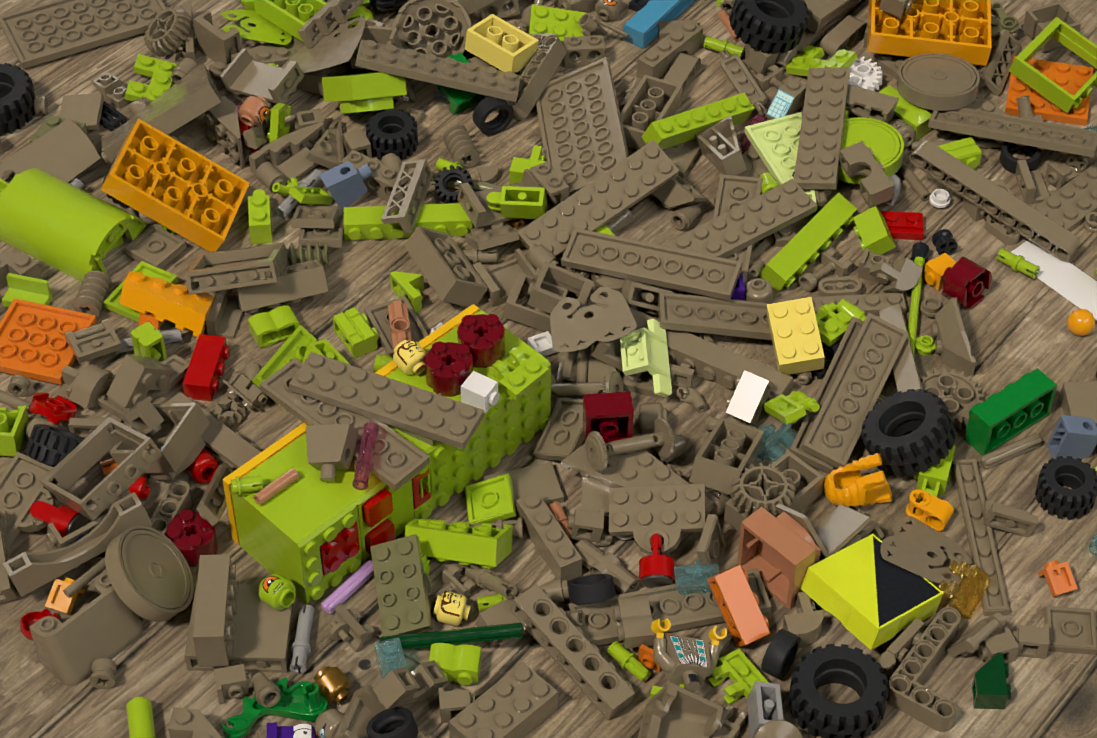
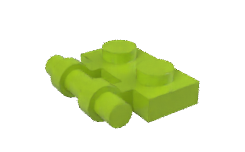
M833 302L824 304L815 313L820 339L829 347L843 338L852 319V316L844 311H840L837 314L833 311L837 307Z
M792 391L788 396L781 394L763 403L765 412L785 424L796 423L799 418L807 415L805 410L817 412L820 409L817 401L812 397H807L802 391Z

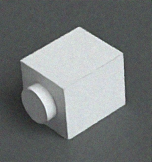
M475 371L461 385V402L483 409L484 413L491 406H495L499 400L498 382Z

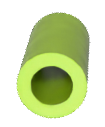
M144 697L133 698L126 704L129 738H156L152 702Z

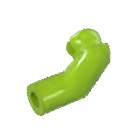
M290 178L291 181L287 180L286 186L276 182L272 186V191L288 197L290 195L288 193L290 187L299 186L298 179Z

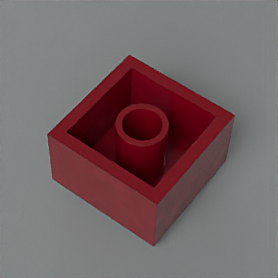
M631 392L583 394V433L585 442L588 434L592 431L599 432L605 443L633 437L634 411Z

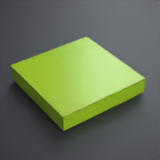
M509 473L465 486L469 524L496 522L499 518L504 520L516 516L512 479Z

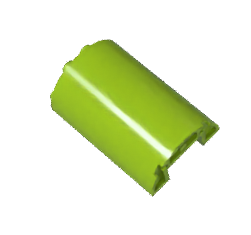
M38 168L28 169L20 174H16L6 188L0 192V240L81 282L85 274L90 271H101L106 274L107 271L102 262L104 256L124 233L128 239L134 241L146 226L142 219Z

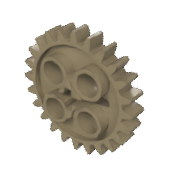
M935 368L933 374L926 371L925 377L919 375L922 389L936 394L944 401L954 425L959 430L962 424L967 426L970 409L975 404L984 402L983 388L978 387V381L971 382V375L966 378L963 377V371L955 374V369L947 372L946 368H943L942 372H939Z

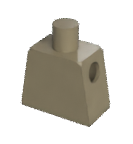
M350 424L306 426L308 463L316 470L321 471L320 480L323 482H334L336 470L348 469L351 465L359 432Z

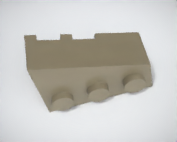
M849 84L846 110L849 111L848 119L866 117L889 124L892 121L899 98Z

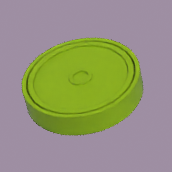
M866 117L845 119L841 150L863 141L866 147L872 150L877 163L880 162L886 176L894 175L903 163L904 141L901 134L893 126L881 120ZM839 164V180L860 184V180L866 178L864 175H856L849 178Z

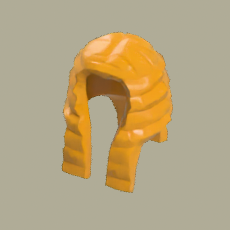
M876 453L859 460H853L852 463H847L844 467L839 466L838 469H834L830 474H827L824 480V489L828 501L833 505L839 506L841 504L848 508L852 506L855 508L859 506L866 507L876 502H891V488L888 481H886L884 471L862 476L860 470L882 465L881 454Z

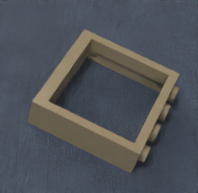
M284 242L199 254L185 272L189 295L277 282L288 264ZM267 271L272 272V278H266Z
M108 417L45 475L40 482L51 493L53 498L94 521L163 454L150 437ZM112 426L113 430L109 433L107 429ZM120 440L136 448L82 500L67 492L78 479ZM55 479L57 483L53 484L51 481ZM89 500H91L92 503L89 506L86 505V503Z

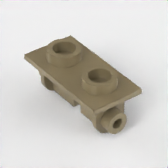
M234 372L230 382L223 380L229 386L227 389L229 393L237 398L240 396L244 399L241 402L251 411L254 408L261 412L264 411L259 406L267 401L266 394L255 384L250 387L253 382L242 372Z

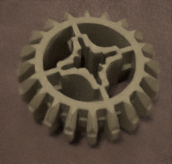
M173 5L167 7L164 11L161 10L160 14L156 15L155 19L151 20V24L147 26L148 30L145 32L146 36L144 37L145 45L158 56L170 55L172 51L175 52L178 47H181V44L190 35L189 31L192 30L191 25L193 24L192 17L179 6Z
M760 462L757 467L751 464L749 469L744 467L740 478L733 479L731 483L730 496L733 507H737L738 513L745 512L746 518L761 506L774 517H777L779 513L775 506L778 503L791 508L795 501L796 489L792 478L788 477L787 471L781 472L780 466L775 469L772 468L771 463L768 466H763Z

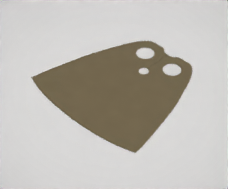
M365 17L355 18L338 24L339 28L329 35L322 36L314 47L307 48L304 45L281 68H285L290 61H295L303 73H308L348 62L362 37L366 23ZM359 22L355 27L348 29L351 23Z

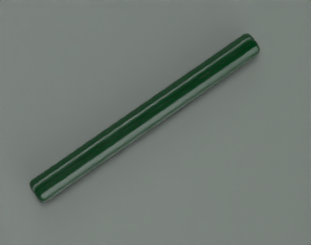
M519 622L383 636L380 638L379 646L382 651L431 647V644L434 643L461 644L520 638L524 635V628L522 623Z

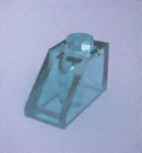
M399 637L375 643L376 661L381 679L391 670L407 667Z

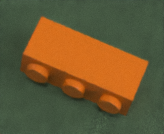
M740 565L728 568L706 579L736 647L745 646L770 634L768 629L769 622L766 616L761 613L758 606V597L751 591L748 584L749 577Z

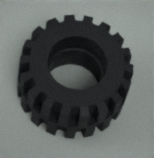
M400 109L381 110L380 113L376 112L366 122V136L371 143L373 157L377 156V159L381 160L386 154L394 153L404 160L407 159V156H412L413 152H416L418 146L417 121H415L413 116H410V113L403 112Z
M36 424L31 432L25 453L38 462L55 467L85 438L54 426Z
M1058 456L1056 460L1050 459L1040 470L1035 491L1037 502L1041 503L1040 507L1043 510H1048V514H1055L1060 519L1063 517H1067V520H1071L1073 517L1078 519L1083 514L1087 515L1090 509L1093 508L1097 496L1096 470L1090 468L1091 465L1088 462L1083 463L1082 459H1073L1072 456H1067V458Z

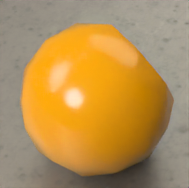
M1079 308L1072 311L1068 316L1067 326L1074 335L1085 336L1090 334L1095 328V319L1090 311Z

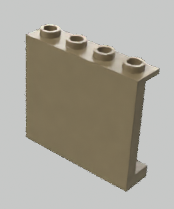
M196 583L185 650L187 670L214 671V669L229 667H198L193 642L197 593ZM260 583L239 584V593L235 594L234 598L237 600V614H233V620L236 622V633L231 638L234 641V656H229V666L244 664L245 672L287 673V651L293 604L288 608L275 610L260 600Z

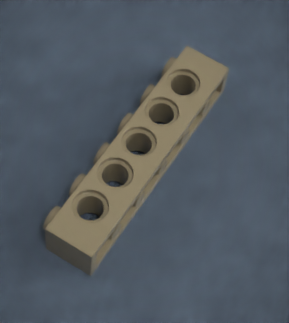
M535 584L514 599L511 607L513 615L608 721L631 704L635 695L631 684L620 677L614 665L607 662L601 656L597 646L590 643L584 637L582 630L578 626L572 624L567 618L565 611L553 603L547 591L542 590ZM537 612H542L546 616H541L537 614ZM553 630H559L562 634H557ZM569 648H575L578 652H572ZM586 666L593 667L595 671L588 670ZM602 685H609L612 689H606Z

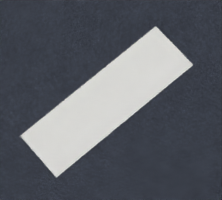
M1027 240L1011 251V253L1017 256L1022 255L1025 257V260L1040 266V271L1036 270L1039 273L1037 276L1039 280L1080 309L1090 311L1094 319L1097 320V281L1070 262L1057 259L1030 240Z

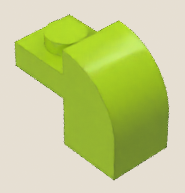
M533 146L530 159L513 157L509 170V184L522 182L525 169H530L546 162L545 155H542V146Z

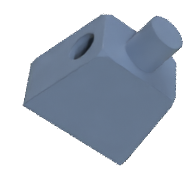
M351 161L342 163L319 174L341 211L367 192L368 189L363 180L373 175L367 163L356 170Z
M1061 415L1047 443L1052 458L1056 460L1058 456H1063V458L1072 456L1073 459L1090 457L1097 445L1096 423L1092 418Z

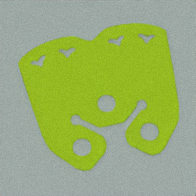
M233 9L221 13V16L231 21L240 20L245 16L249 17L240 21L241 27L244 29L232 24L222 27V30L225 32L230 31V28L238 29L240 38L287 45L292 40L291 34L260 16L255 10ZM228 14H234L237 17H229ZM248 23H253V24H255L256 26H255V27H251V26L248 25Z

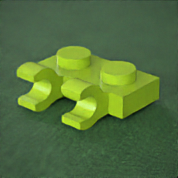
M277 103L270 109L268 114L270 128L267 133L269 143L290 133V125L285 126V118L291 115L290 105L286 107V104Z
M514 347L509 351L512 357L508 359V362L516 368L510 372L506 364L498 360L492 365L496 369L492 372V375L500 380V389L514 400H518L549 375V368L533 356L526 359L523 352L519 348Z
M740 649L719 658V666L715 667L711 674L712 677L708 679L714 688L721 685L727 677L732 680L734 684L724 688L727 695L723 696V699L729 705L735 703L742 695L748 698L755 681L769 683Z

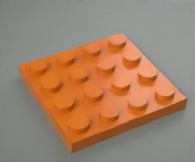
M1031 59L1028 64L1073 96L1093 76V67ZM1012 73L1010 74L1005 107L1006 114L1020 116L1016 98L1028 95L1034 115H1042L1044 120L1086 126L1090 95L1087 98L1082 97L1083 101L1076 109L1072 108L1066 113Z
M14 298L0 321V372L22 375L26 378L62 385L63 376L61 371L66 365L72 367L76 360L74 352L66 341L65 332H76L94 326L97 323L96 315Z

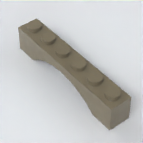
M133 492L113 503L101 522L79 540L50 551L23 552L6 561L3 565L20 596L23 597L44 584L55 580V578L57 579L64 573L79 567L84 562L99 556L106 551L109 543L116 536L129 527L135 525L150 527L153 524L136 493Z

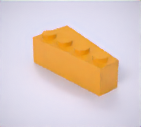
M129 271L123 283L119 304L142 314L150 312L156 320L161 322L171 321L176 324L175 328L182 331L187 328L194 331L193 336L199 337V334H202L206 327V319L215 296L209 295L207 292L189 295L188 288L185 285H175L161 278H151L141 272Z

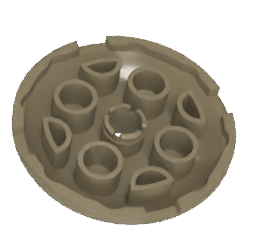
M409 0L399 9L392 27L398 28L401 49H413L418 53H430L437 57L446 58L451 54L455 55L459 52L464 54L466 51L467 29L471 28V22L466 10L456 0ZM431 31L437 32L434 37L428 35V33Z

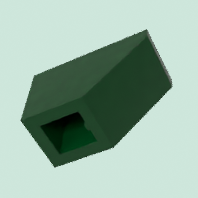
M997 653L975 673L972 684L974 709H1005L1007 699H1011V685L1006 682V678L1009 676V665L1004 663L1003 653Z

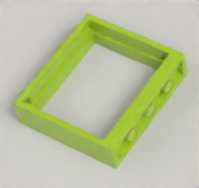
M1055 17L1014 59L1008 71L1068 113L1072 108L1076 109L1083 101L1082 97L1087 98L1090 95L1093 86L1097 87V72L1073 96L1028 64V62L1053 37L1097 69V45L1058 17Z

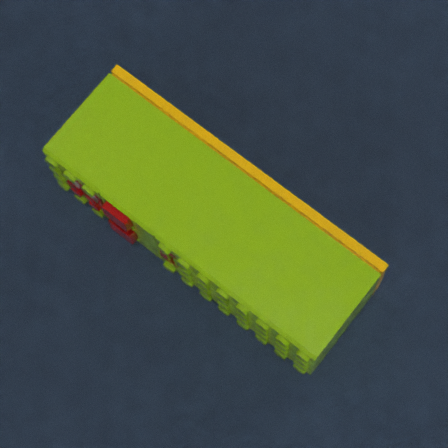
M472 304L418 343L426 353L438 341L458 343L457 329L462 318L466 315L486 313ZM504 327L505 354L502 359L500 357L498 360L503 361L508 370L512 372L516 367L508 362V359L512 357L509 351L517 347L523 352L526 359L533 356L548 367L549 375L518 400H514L499 388L500 380L492 375V372L496 370L492 366L487 368L473 367V371L498 382V393L500 396L496 405L491 406L484 413V418L464 450L439 441L431 446L401 432L395 426L386 424L430 456V464L396 491L353 459L348 469L336 470L334 482L321 481V471L316 470L308 463L307 425L302 423L222 479L232 540L238 545L240 544V547L269 573L280 574L290 580L295 585L296 597L304 604L309 603L311 600L316 601L320 599L327 588L337 586L342 581L343 576L349 572L354 573L360 568L361 563L371 556L370 546L396 540L395 537L404 532L405 525L414 518L427 519L434 508L438 505L444 506L449 501L450 496L456 492H463L465 486L473 479L475 481L479 480L486 469L496 467L502 457L506 454L512 455L517 450L518 445L522 442L527 443L531 441L534 433L540 429H545L551 417V364L549 360ZM392 360L375 372L376 374L434 393L433 389L430 386L428 387L426 383L425 370L419 375H405ZM461 391L460 395L447 398L461 402ZM291 468H294L299 474V479L262 505H258L253 498V495L259 491L241 493V496L232 493L231 479H236V476L246 478L261 475L262 485L265 488Z

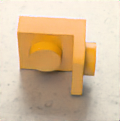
M65 577L64 581L55 578L45 607L70 615L78 593L83 594L85 590L81 588L68 598L63 590L76 580Z

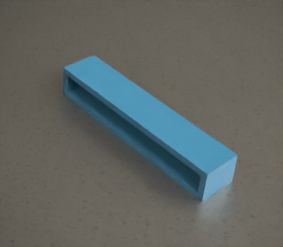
M650 0L646 6L624 24L623 31L629 35L628 37L624 36V40L644 49L659 35L658 23L660 21L675 20L696 0Z

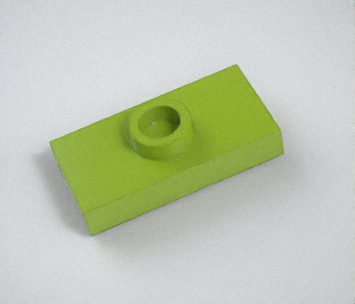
M292 186L288 192L300 203L314 206V204L331 205L334 199L325 190L318 187Z

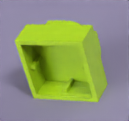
M384 72L322 77L324 102L339 101L340 113L393 109V96L407 95L405 77Z

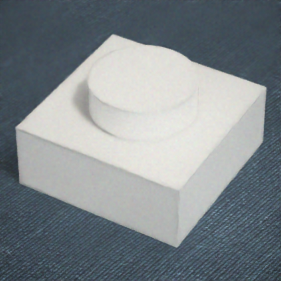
M548 331L528 338V345L543 357L556 352L553 351L552 337Z

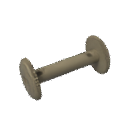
M613 368L607 370L603 382L556 384L555 377L551 372V410L556 403L557 397L583 396V394L623 392L621 375Z
M663 418L655 419L651 434L605 443L599 432L592 431L588 434L585 442L588 462L597 472L606 470L608 456L655 447L658 454L666 459L671 457L675 449V437L672 427Z

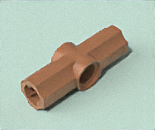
M401 300L393 301L388 305L393 352L400 342L412 340L407 304Z

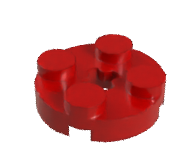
M50 393L34 394L29 409L30 412L41 414L54 424H60L61 420L69 421L70 418H75L77 405L71 400L59 395L56 396V399L49 398Z

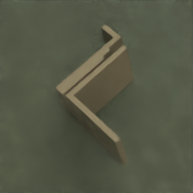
M780 503L775 506L779 515L782 512L787 513L806 529L815 544L821 548L819 561L858 542L868 534H874L880 540L884 537L877 521L841 504L815 528H813L806 515Z

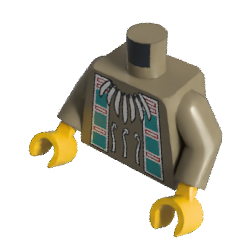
M659 618L654 620L651 624V629L656 634V638H654V661L662 668L670 682L682 683L685 685L686 690L690 692L697 691L705 678L711 676L717 665L721 649L718 646L719 641L727 636V629L723 628L720 636L716 634L717 625L710 629L708 636L712 642L709 644L708 640L664 634L671 627L670 620L667 618L662 620L661 626Z

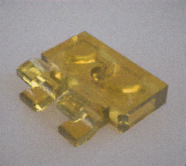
M953 560L949 570L963 579L959 585L955 581H951L948 584L945 580H942L938 589L944 595L952 598L949 605L958 610L963 619H970L991 579L978 565H969L965 561L958 564Z

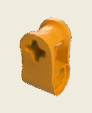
M921 489L913 490L910 493V503L905 510L907 516H912L937 531L944 529L954 513V508L949 502L941 500Z

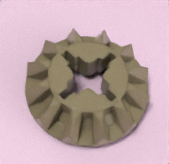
M229 396L226 399L219 398L217 402H212L211 408L208 409L213 417L225 422L227 427L241 422L246 413L245 406L238 398L231 399ZM231 408V412H230V411H226L225 413H223V409H224V410H227V409Z

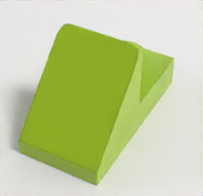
M391 272V289L399 298L406 296L415 313L421 311V300H423L421 291L424 290V276L414 273Z

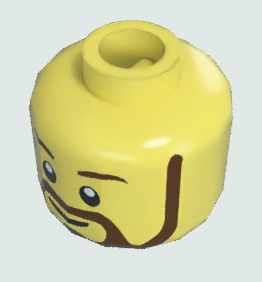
M404 340L395 347L393 361L405 375H419L425 370V357L427 353L417 341Z
M445 591L442 593V596H437L433 614L436 615L438 622L459 626L462 619L467 620L470 606L466 605L467 599L464 595Z

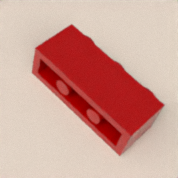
M199 334L182 383L186 397H191L193 400L212 402L214 393H217L219 390V378L224 375L225 360H228L230 357V346H227L226 337Z

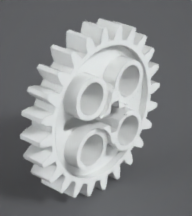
M863 56L849 67L850 85L871 91L880 89L883 78L881 67H877V62L872 63V59L865 61Z

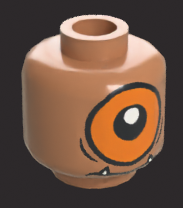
M261 96L247 97L239 109L240 120L249 127L260 126L270 112L266 99Z

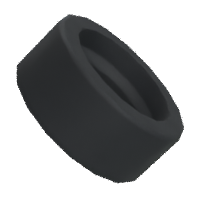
M490 96L479 102L473 112V122L485 135L501 133L508 127L513 118V109L506 100ZM501 109L493 120L485 122L490 113Z
M1004 142L1000 153V164L1004 169L1015 174L1017 160H1026L1029 170L1035 171L1039 165L1041 150L1033 146H1018L1016 143ZM1022 152L1031 158L1018 159L1011 156L1010 153Z
M609 574L586 575L567 582L570 603L573 604L598 603L615 596L613 576Z
M783 628L780 629L765 652L761 670L779 680L783 678L796 657L801 638Z
M403 707L381 711L369 721L366 727L369 738H417L419 733L412 712ZM400 727V728L396 729L395 731H392V732H390V733H386L387 731H389V730H391V729H393V728Z

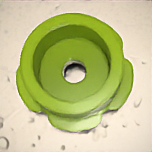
M928 335L918 337L915 343L916 351L923 356L931 355L936 349L934 338Z

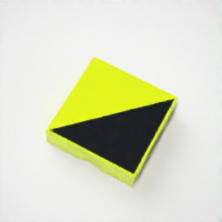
M874 534L808 567L800 588L825 611L835 616L851 634L870 650L894 638L897 633L906 629L915 618L924 621L933 616L944 594L926 578L884 560L880 552L882 541Z

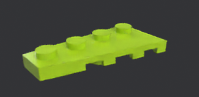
M299 325L251 381L260 388V384L294 358L302 363L308 344L316 342L317 339L303 326Z

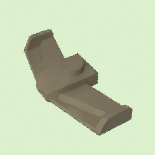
M267 101L269 109L277 104ZM268 116L260 126L251 127L243 132L246 146L257 149L269 143V140H267V133L270 128Z

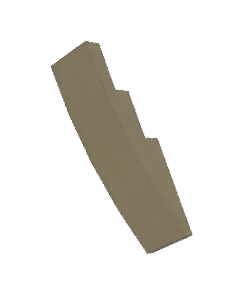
M331 0L298 31L307 48L314 47L322 36L329 35L338 24L345 23L364 0Z
M316 123L293 131L249 156L251 172L255 174L257 168L264 162H270L273 166L277 167L305 147L311 150L325 133L324 123Z

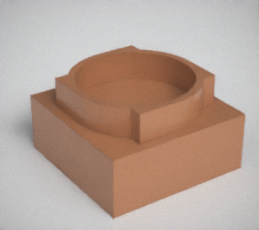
M761 506L741 522L737 565H740L744 570L758 568L765 590L791 610L796 605L797 593L804 592L800 588L807 568L819 562L821 548L815 544L806 529L787 513L782 512L779 516L774 517Z

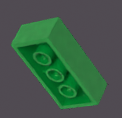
M1038 368L1030 373H1025L1016 382L1009 383L1003 390L997 394L993 393L987 400L980 404H975L970 409L964 440L982 456L994 451L1050 415L1057 384Z

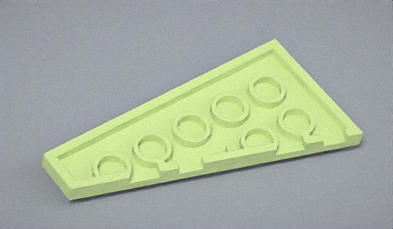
M801 112L745 126V135L779 185L791 179L794 180L802 123ZM803 189L816 203L815 190Z

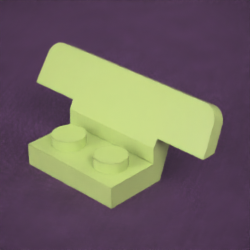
M650 319L647 320L648 329L644 327L633 330L631 333L620 338L623 373L625 376L648 371L649 374L653 375L654 394L668 397L672 394L666 329H662L660 322Z

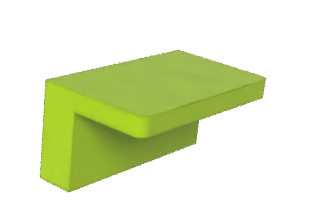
M12 273L7 274L6 278L9 289L2 299L3 306L9 307L14 298L49 306L52 301V295L47 280Z

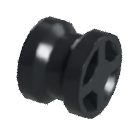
M939 230L932 236L931 241L939 255L943 253L951 255L957 250L958 244L953 239L950 230Z

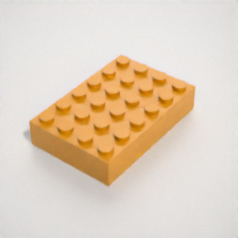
M869 0L867 52L906 57L924 53H943L962 58L974 65L987 66L992 48L991 0H914L910 11H906L901 18L880 10L881 0Z
M138 118L129 131L100 190L205 250L216 252L227 236L250 183Z

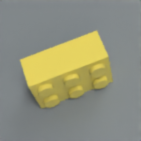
M491 14L467 29L465 50L503 72L517 73L528 65L538 49L539 40Z
M812 297L767 304V319L778 371L790 375L824 369V353Z

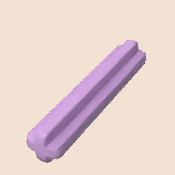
M368 560L321 603L322 609L326 613H333L337 605L345 602L374 575L372 561Z

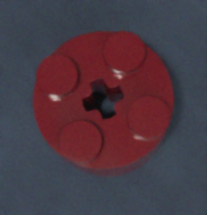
M961 257L952 268L948 267L945 270L942 294L949 299L957 297L958 304L972 309L985 297L982 293L985 288L989 290L992 274L981 265L966 257Z
M495 314L466 315L462 318L457 329L458 344H466L470 348L473 357V367H491L500 357L502 359L505 354V330L503 324L499 321V317Z
M438 341L427 352L425 357L426 383L428 387L430 386L433 389L434 393L445 397L460 395L461 385L473 372V357L470 348L466 344Z
M189 509L182 510L169 523L166 531L167 537L181 551L189 567H196L195 564L199 563L200 555H216L218 542L215 525L212 526L208 521L204 520L199 512H192Z

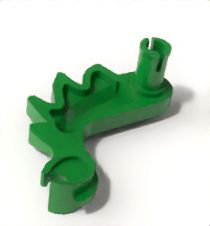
M285 677L275 683L280 689V700L276 705L264 707L258 704L255 693L254 699L244 697L243 712L240 715L227 719L228 725H233V728H229L222 723L225 738H244L250 733L254 723L264 715L316 721L322 712L329 709L328 702L319 694L317 683L303 681L288 688V679Z

